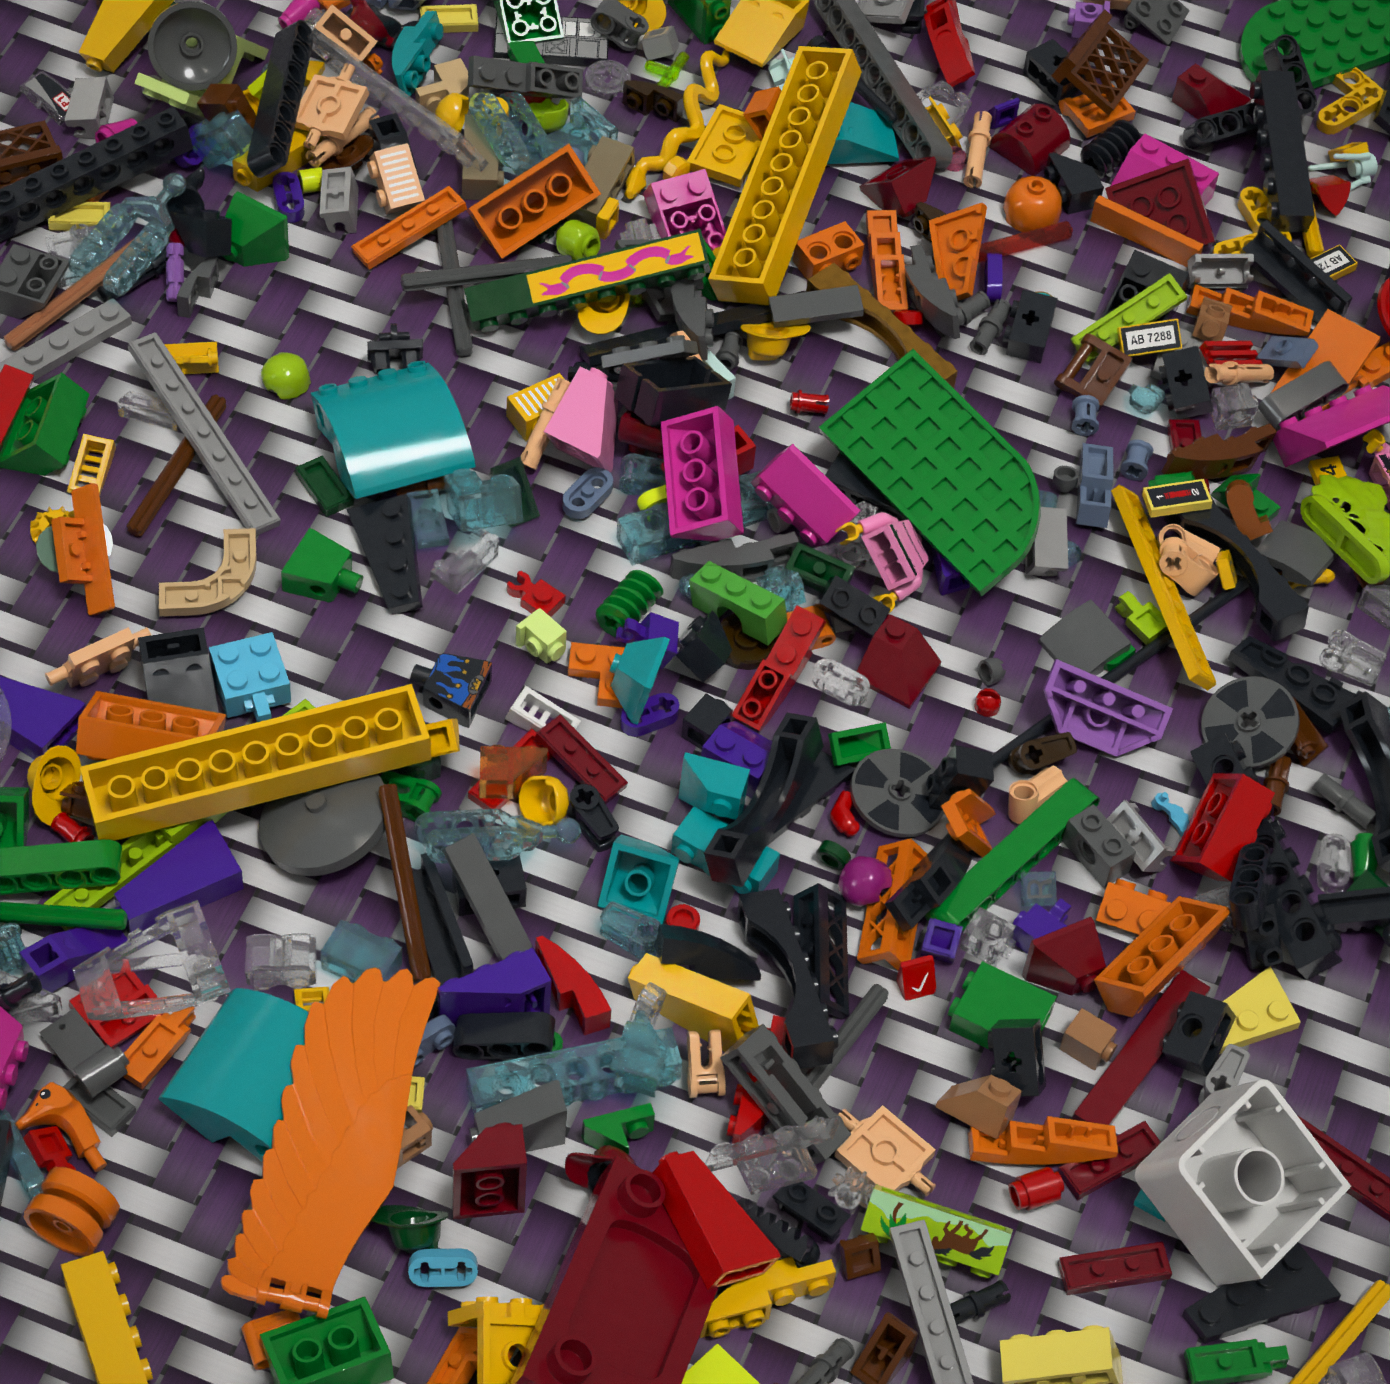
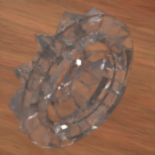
M597 61L591 64L585 72L586 87H590L593 94L601 92L603 97L606 94H612L616 97L618 92L623 93L624 82L631 80V74L626 66L617 61ZM608 74H610V75H611V76H610V78H611L610 82H609V83L604 82V80L606 79V77H608Z

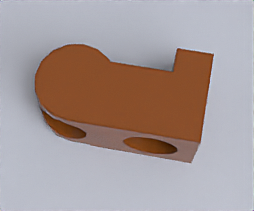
M1234 480L1229 483L1225 494L1227 504L1238 530L1248 536L1250 541L1273 532L1267 514L1258 517L1253 504L1254 495L1250 484L1244 480Z

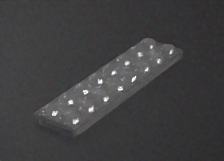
M316 28L310 33L308 38L316 45L313 50L325 61L329 59L326 64L338 75L345 63H348V65L349 63L352 64L356 69L350 81L357 85L366 86L369 91V97L374 101L377 99L382 100L381 105L390 113L397 112L401 114L399 118L411 128L414 126L420 127L418 132L430 142L433 139L438 141L436 143L437 146L448 155L451 153L457 154L455 158L467 169L473 166L482 172L489 164L460 132Z

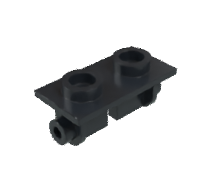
M794 1175L772 1197L779 1204V1210H784L800 1222L803 1220L808 1222L807 1227L820 1235L825 1242L830 1240L834 1243L841 1233L839 1229L851 1216Z

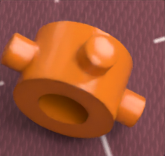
M368 53L363 60L364 68L370 74L377 73L380 75L383 72L381 70L383 67L381 58L375 53L371 55Z

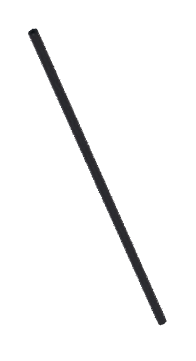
M1346 503L1341 508H1344V512H1348L1351 509V505ZM1242 577L1237 581L1236 588L1223 590L1188 615L1193 627L1247 590L1249 585L1245 578ZM1169 630L1101 678L1112 683L1119 681L1173 642ZM1051 713L993 753V769L1008 760L1009 754L1014 748L1029 740L1037 739L1053 728L1054 723Z

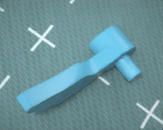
M1166 792L1158 793L1151 802L1152 807L1157 811L1164 810L1169 815V821L1182 838L1189 824V815L1184 813L1182 807L1169 803Z

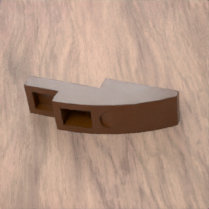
M1268 423L1259 428L1256 426L1252 427L1238 437L1230 436L1225 440L1218 433L1207 438L1199 437L1188 446L1183 448L1178 446L1171 450L1167 455L1168 460L1161 472L1163 474L1192 471L1195 480L1223 478L1240 474L1252 469L1260 453L1267 450L1277 431Z

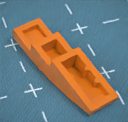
M867 210L865 215L875 299L883 306L888 307L891 312H895V310H908L904 254L901 252V239L897 227L896 210Z
M1195 284L1190 292L1186 313L1197 316L1203 298L1208 297L1232 305L1229 326L1283 335L1308 336L1310 333L1314 314L1313 310L1259 290L1256 296L1252 297L1227 287L1224 293L1221 294Z
M1047 1116L1044 1125L1009 1120L1006 1130L997 1140L972 1126L968 1132L969 1155L972 1161L1047 1165L1114 1158L1118 1154L1115 1126Z

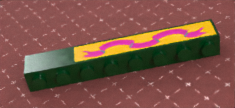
M701 229L467 287L464 288L471 322L475 330L491 332L498 329L499 325L507 323L519 325L527 322L528 318L539 315L540 317H551L556 315L559 310L567 308L578 310L586 307L587 303L595 301L602 303L615 300L617 296L627 293L629 295H638L644 293L646 288L654 286L666 288L674 285L676 281L686 278L688 280H698L703 278L706 273H710L711 269Z

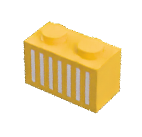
M560 373L507 396L506 417L525 441L529 440L543 410L541 406L544 401L547 402L557 378L564 379Z

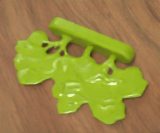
M1330 474L1319 475L1321 483L1312 486L1311 492L1313 495L1304 498L1301 502L1300 510L1303 520L1364 581L1369 584H1377L1387 580L1390 575V514L1384 511L1388 500L1384 488L1379 484L1363 482L1349 476L1337 478ZM1338 498L1339 501L1335 503L1332 499ZM1343 502L1351 505L1350 511L1344 512V508H1340ZM1355 514L1358 518L1350 517L1349 515ZM1348 519L1359 522L1364 527L1365 533L1363 534ZM1375 545L1380 546L1383 551H1380Z

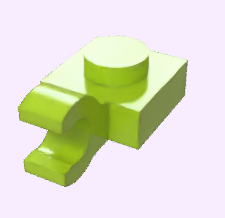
M1129 591L1118 598L1121 603L1115 606V610L1122 617L1127 618L1125 625L1146 645L1168 630L1162 613L1150 601L1142 606Z

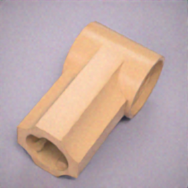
M1168 524L1163 527L1157 536V542L1160 547V544L1164 541L1165 532L1175 531L1179 534L1180 539L1184 540L1200 554L1209 558L1213 563L1221 549L1184 530V528L1177 524Z
M1053 765L1050 768L1046 767L1029 780L1013 782L1009 788V818L1013 822L1021 824L1068 782L1062 770Z

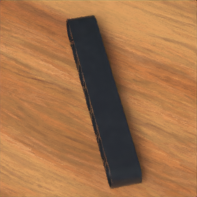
M298 20L282 29L274 37L247 156L249 169L259 178L283 167L288 161L314 42L313 31L303 20Z

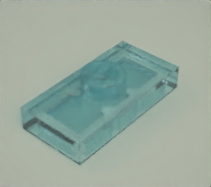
M438 489L407 493L411 501L414 534L418 549L449 545V534Z

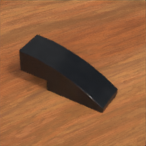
M659 924L655 949L661 964L688 965L691 971L711 979L761 980V973L756 961L736 946L702 931L682 926Z

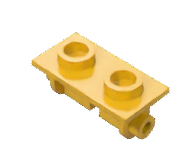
M929 96L931 105L926 108L951 148L957 146L959 151L962 152L963 149L959 142V139L963 138L955 123L951 125L948 123L947 119L950 117L943 104L936 105L933 98Z
M217 341L164 344L184 374L219 372Z

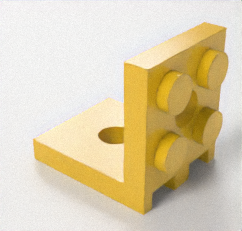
M477 1297L476 1301L461 1302V1308L448 1311V1326L477 1328V1384L511 1383L517 1367L510 1363L508 1351L511 1346H515L523 1355L544 1304L532 1305V1299L515 1298L510 1299L509 1303H498V1297Z

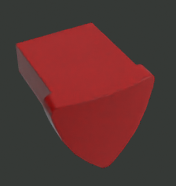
M1335 175L1309 179L1311 193L1317 195L1322 205L1331 214L1337 216L1347 202L1351 183Z

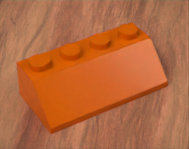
M567 144L466 211L483 237L502 259L601 195L570 144Z
M96 691L78 718L76 753L84 755L91 760H109L221 732L224 730L226 714Z
M1178 896L1094 979L1107 1010L1132 1018L1139 1013L1217 934L1230 914L1229 908Z

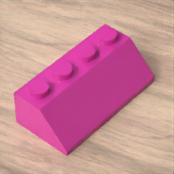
M719 406L662 421L661 431L670 536L680 539L719 541L744 534L734 420Z

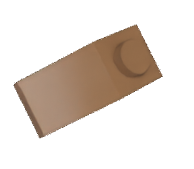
M988 1075L951 1086L937 1101L936 1108L997 1140L1006 1130L1009 1120H1013L1022 1090L1010 1085L1006 1080Z

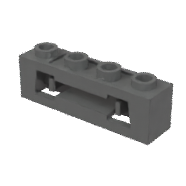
M764 1024L746 1032L720 1057L807 1168L825 1161L851 1135L845 1127L842 1118L833 1112L822 1098L821 1092L809 1082L800 1070L798 1063L786 1053L778 1043L775 1034L768 1030ZM744 1062L758 1081L753 1082L740 1064ZM795 1126L797 1131L801 1133L807 1141L805 1145L792 1131L791 1127Z

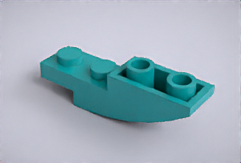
M426 11L416 26H405L395 42L392 52V68L402 100L409 99L415 88H417L430 70L431 60L429 55L444 36L443 26L439 22L437 11Z

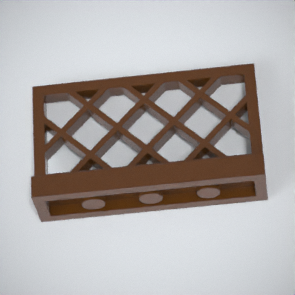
M1104 9L1087 27L1051 77L1058 83L1066 77L1109 115L1149 60L1108 24L1113 16ZM1107 37H1108L1111 41H1113L1114 44L1109 43ZM1098 50H1103L1105 56H1100ZM1113 53L1118 54L1120 60H1119V59H1115V56H1114ZM1129 57L1132 58L1136 63L1130 62ZM1089 62H1093L1096 69L1091 68ZM1104 65L1109 66L1111 72L1106 71ZM1120 69H1124L1126 75H1122ZM1078 74L1085 75L1087 81H1085ZM1095 77L1100 78L1102 85L1097 84ZM1110 81H1114L1117 85V88L1112 87ZM1101 93L1107 95L1108 101L1101 95Z
M45 120L0 131V142L12 141L9 146L0 143V152L2 153L0 155V189L63 159L62 151L59 145H56ZM42 132L38 139L29 137L31 134ZM21 144L31 146L27 151L18 148Z

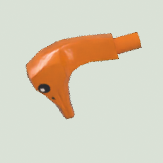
M50 1082L40 1089L25 1114L16 1121L15 1126L17 1129L22 1131L39 1125H57L70 1137L79 1159L85 1157L95 1172L104 1169L107 1163L97 1150L101 1141L82 1104L68 1089L55 1082Z

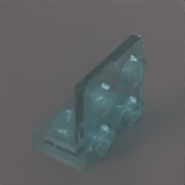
M579 96L571 101L570 122L565 124L562 129L550 133L537 141L536 149L547 158L562 147L570 144L571 147L577 148L584 153L585 167L591 147L593 145L597 146L602 136L617 141L618 129Z

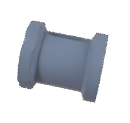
M1078 396L1072 402V409L1075 412L1072 430L1078 435L1089 436L1099 430L1096 413L1099 410L1100 403L1093 396Z
M1132 440L1126 447L1127 458L1122 462L1120 468L1121 474L1124 477L1133 481H1140L1147 477V462L1154 452L1150 443L1143 440Z

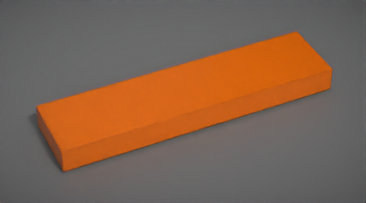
M447 186L351 246L352 251L370 270L467 210L466 202L450 186Z
M1100 195L1094 202L1091 222L1187 268V260L1194 254L1202 253L1204 244Z

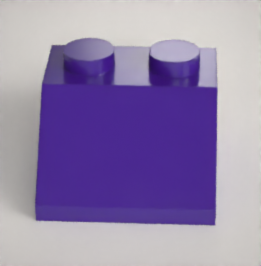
M732 721L718 726L702 746L701 756L750 769L746 796L752 799L765 771L772 741L741 723Z

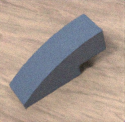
M1082 444L1076 524L1107 528L1113 484V447Z

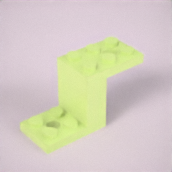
M236 35L237 55L234 65L227 76L218 84H232L242 57L250 61H254L255 56L265 60L269 49ZM191 37L187 39L186 44L189 47H194L198 41ZM138 73L135 84L144 87L143 94L204 117L197 102L207 89L196 91L183 90L172 86L164 79L160 81Z

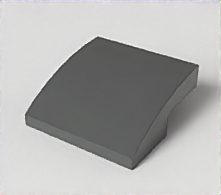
M1282 520L1273 529V532L1256 548L1261 555H1265L1273 568L1282 569V575L1287 581L1312 586L1338 556L1315 532Z
M1091 599L1063 617L1038 640V643L1054 660H1060L1095 676L1103 672L1106 663L1129 651L1131 641Z

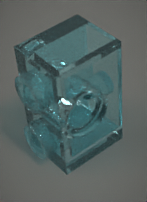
M238 110L229 114L221 112L210 122L205 119L193 128L195 134L191 137L193 150L207 168L211 169L244 155L250 147L253 129Z

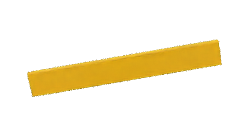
M1118 485L1111 492L1190 681L1208 691L1216 685V680L1174 580L1160 570V547L1138 495L1124 486Z

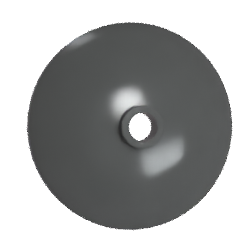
M184 1L168 7L155 19L148 35V54L155 71L167 83L183 90L207 89L211 83L218 84L230 72L237 55V39L230 21L217 8L203 2ZM193 37L197 39V45L189 47L186 44L188 38Z

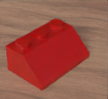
M1213 773L1175 850L1176 855L1172 856L1170 861L1216 881L1232 882L1239 852L1243 846L1255 843L1258 835L1256 831L1262 819L1271 811V801L1275 792L1245 774Z

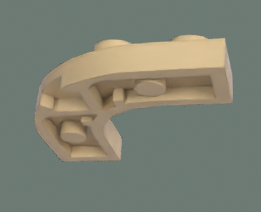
M256 528L223 529L224 556L222 564L211 576L192 582L159 583V615L189 616L213 613L232 604L242 596L250 586L256 571Z

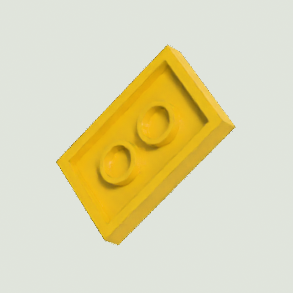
M722 104L717 106L687 160L691 163L690 171L695 172L706 169L708 177L739 188L741 187L753 165L761 144L760 139L744 117V112Z

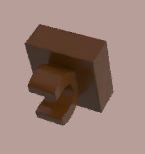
M874 1233L860 1234L857 1238L846 1241L845 1239L840 1240L842 1271L847 1280L881 1270L879 1243Z

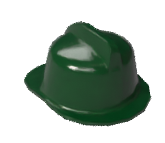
M385 1205L380 1207L371 1221L387 1225L396 1248L413 1254L421 1249H438L441 1221L448 1218L449 1214L443 1211H428L405 1205Z

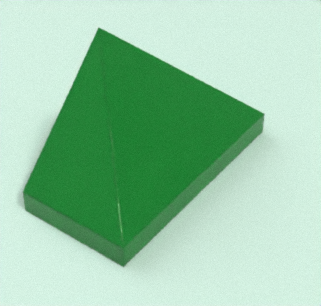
M886 722L828 734L834 766L861 761L875 751L891 749Z

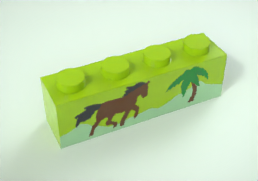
M878 1184L875 1185L861 1226L862 1231L868 1232V1234L874 1233L878 1242L887 1244L888 1239H890L889 1229L891 1227L925 1220L938 1262L949 1266H956L957 1262L971 1266L970 1272L986 1278H991L992 1274L999 1276L1013 1229Z

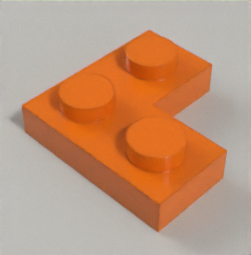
M571 642L568 676L600 679L597 706L623 708L611 688L615 674L609 672L615 654L622 655L625 647Z
M458 1328L427 1384L469 1383L477 1369V1328ZM511 1346L508 1351L509 1361L517 1348L515 1346Z

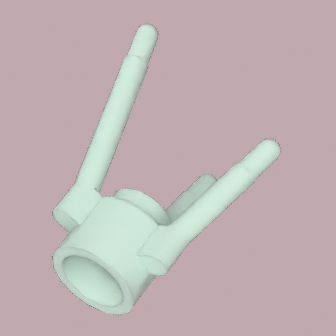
M1370 152L1361 154L1336 153L1333 155L1334 159L1349 161L1308 166L1309 171L1347 167L1349 175L1358 179L1351 183L1350 191L1362 184L1370 183V176H1374L1378 169L1377 160Z

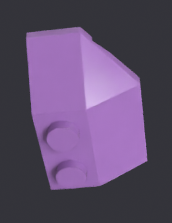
M1057 659L1054 660L1043 689L1057 733L1070 732L1074 740L1114 757L1162 739L1173 710L1169 706Z

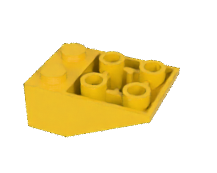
M740 0L714 39V44L748 60L752 64L763 67L804 28L810 1Z

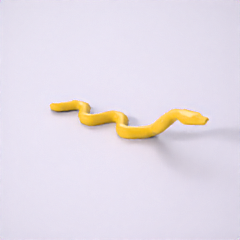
M708 50L700 57V70L705 88L693 83L688 85L683 93V104L689 121V127L672 129L663 140L659 156L642 157L637 161L626 180V198L633 199L646 186V173L648 171H663L668 161L677 155L681 143L699 140L705 130L699 102L705 105H712L718 100L719 86L713 65L717 67L726 66L730 60L729 51L724 50L722 55H719L712 50Z

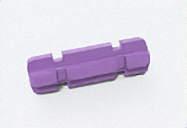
M169 243L166 247V257L169 258L166 261V285L169 286L166 289V299L169 302H177V294L184 282V260L182 259V256H184V246L181 243Z

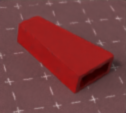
M674 1151L666 1154L658 1161L659 1166L652 1173L662 1181L665 1187L666 1195L663 1204L707 1290L765 1274L781 1257L776 1247L694 1151L683 1154Z

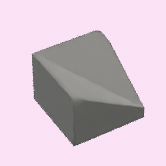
M672 25L648 31L641 41L648 60L673 55L679 47V41Z

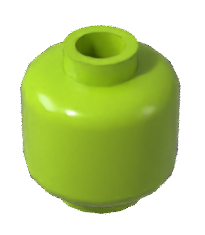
M569 220L556 233L558 252L561 255H570L572 260L597 255L600 250L601 241L597 229L579 220Z

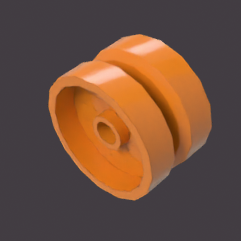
M55 1167L49 1171L41 1184L40 1191L42 1194L34 1196L25 1209L24 1219L27 1225L39 1237L60 1250L76 1256L94 1254L103 1239L102 1230L111 1226L119 1213L120 1205L110 1191L93 1178L67 1167Z

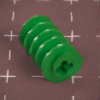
M630 571L625 576V579L618 584V587L611 592V595L603 601V604L596 609L595 615L600 627L609 635L616 637V630L618 627L624 628L627 618L639 622L642 619L641 615H645L649 611V607L656 603V599L663 595L661 584L644 571Z

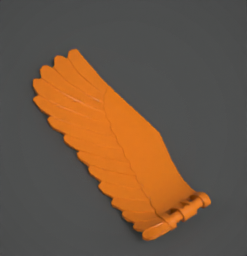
M376 967L366 969L354 983H351L348 977L342 976L332 985L324 1004L319 1002L311 1004L304 1025L305 1045L295 1046L290 1061L293 1084L286 1086L282 1092L281 1107L283 1120L278 1119L273 1127L272 1149L266 1150L263 1156L262 1179L253 1180L250 1189L252 1210H244L241 1215L243 1234L239 1233L235 1238L234 1252L236 1257L227 1259V1270L230 1275H224L220 1281L222 1288L230 1295L254 1301L256 1304L264 1306L266 1301L280 1304L279 1309L302 1313V1310L316 1313V1317L327 1319L332 1292L342 1267L394 1186L414 1065L425 1027L438 993V987L441 984L434 977L425 978L414 985L413 975L408 969L399 970L388 981H383L381 970ZM270 1283L284 1286V1290L271 1287ZM307 1291L316 1294H320L321 1296L320 1298L308 1296L306 1295Z

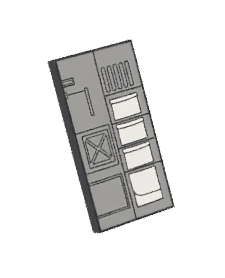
M496 13L493 58L510 59L507 53V42ZM560 16L564 38L535 42L546 64L607 67L609 39L593 29L590 21L591 18Z

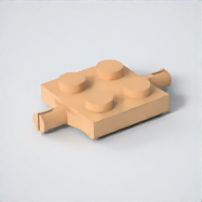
M345 63L337 77H325L314 74L300 101L295 128L309 131L303 143L306 148L314 150L321 136H330L342 140L347 139L369 96L366 86L357 85L350 81L356 70L352 64L349 63L348 65V63Z
M128 627L69 654L66 663L57 669L46 672L45 677L50 686L64 679L67 680L71 688L79 684L82 687L94 683L99 678V675L108 671L116 673L124 669L128 662H130L132 650L139 646L138 637L151 636V633L146 627L132 634Z
M882 1105L871 1117L862 1121L857 1120L846 1109H843L842 1113L838 1114L851 1135L836 1150L835 1157L872 1189L878 1184L899 1191L901 1188L913 1184L926 1197L934 1190L936 1184L925 1177L921 1170L934 1157L936 1149Z

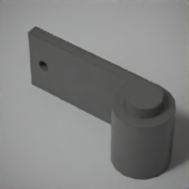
M75 1008L39 1032L41 1037L91 1098L128 1073L125 1066L130 1064L123 1051L118 1046L114 1049L109 1045L105 1046Z

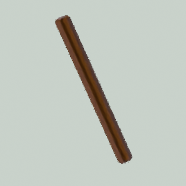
M214 394L205 406L216 422L226 408V399ZM186 436L127 523V532L130 535L141 537L195 456L196 452Z
M385 784L379 787L378 793L384 816L385 832L410 970L413 975V982L418 983L425 978H430L431 972L398 790L395 784Z

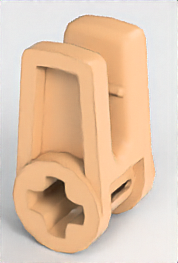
M719 1029L708 1032L709 1046H707V1049L709 1050V1063L705 1067L701 1065L700 1047L702 1044L700 1043V1036L696 1031H687V1087L689 1098H697L698 1094L707 1093L725 1096L726 1082L723 1061L720 1058L722 1056V1044Z

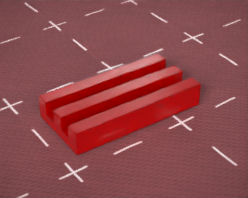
M1204 341L1199 347L1208 366L1209 364H1223L1227 361H1234L1238 364H1263L1261 359H1255L1258 353L1256 350H1251L1253 346L1251 341Z

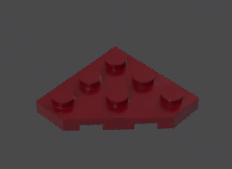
M1189 159L1105 188L1109 200L1204 244L1203 247L1216 243Z

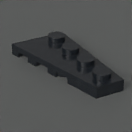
M404 494L348 508L347 512L391 614L394 615L422 608L412 509L408 495Z

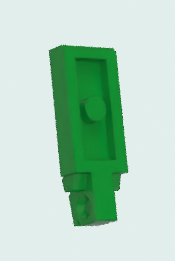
M1257 1339L1192 1347L1184 1352L1191 1384H1226L1262 1379L1271 1376L1272 1370L1286 1368V1364L1290 1359L1286 1345L1266 1348L1265 1342H1258Z

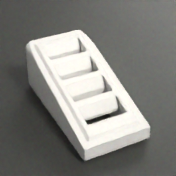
M527 686L524 687L505 717L506 720L527 731L532 728L536 732L547 725L545 722L549 717L555 719L560 714L575 729L581 722V720ZM526 706L531 709L529 712L523 710V708ZM536 712L543 714L540 719L534 717Z

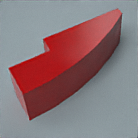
M544 936L536 937L535 952L552 980L551 994L558 1010L561 1011L572 1007L584 1036L610 1028L612 1010L602 991L589 973L557 944Z

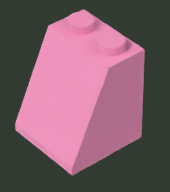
M580 366L546 426L544 433L556 449L592 467H600L611 473L613 470L618 400L614 397V385L607 380L608 376L602 371L593 367L589 371Z

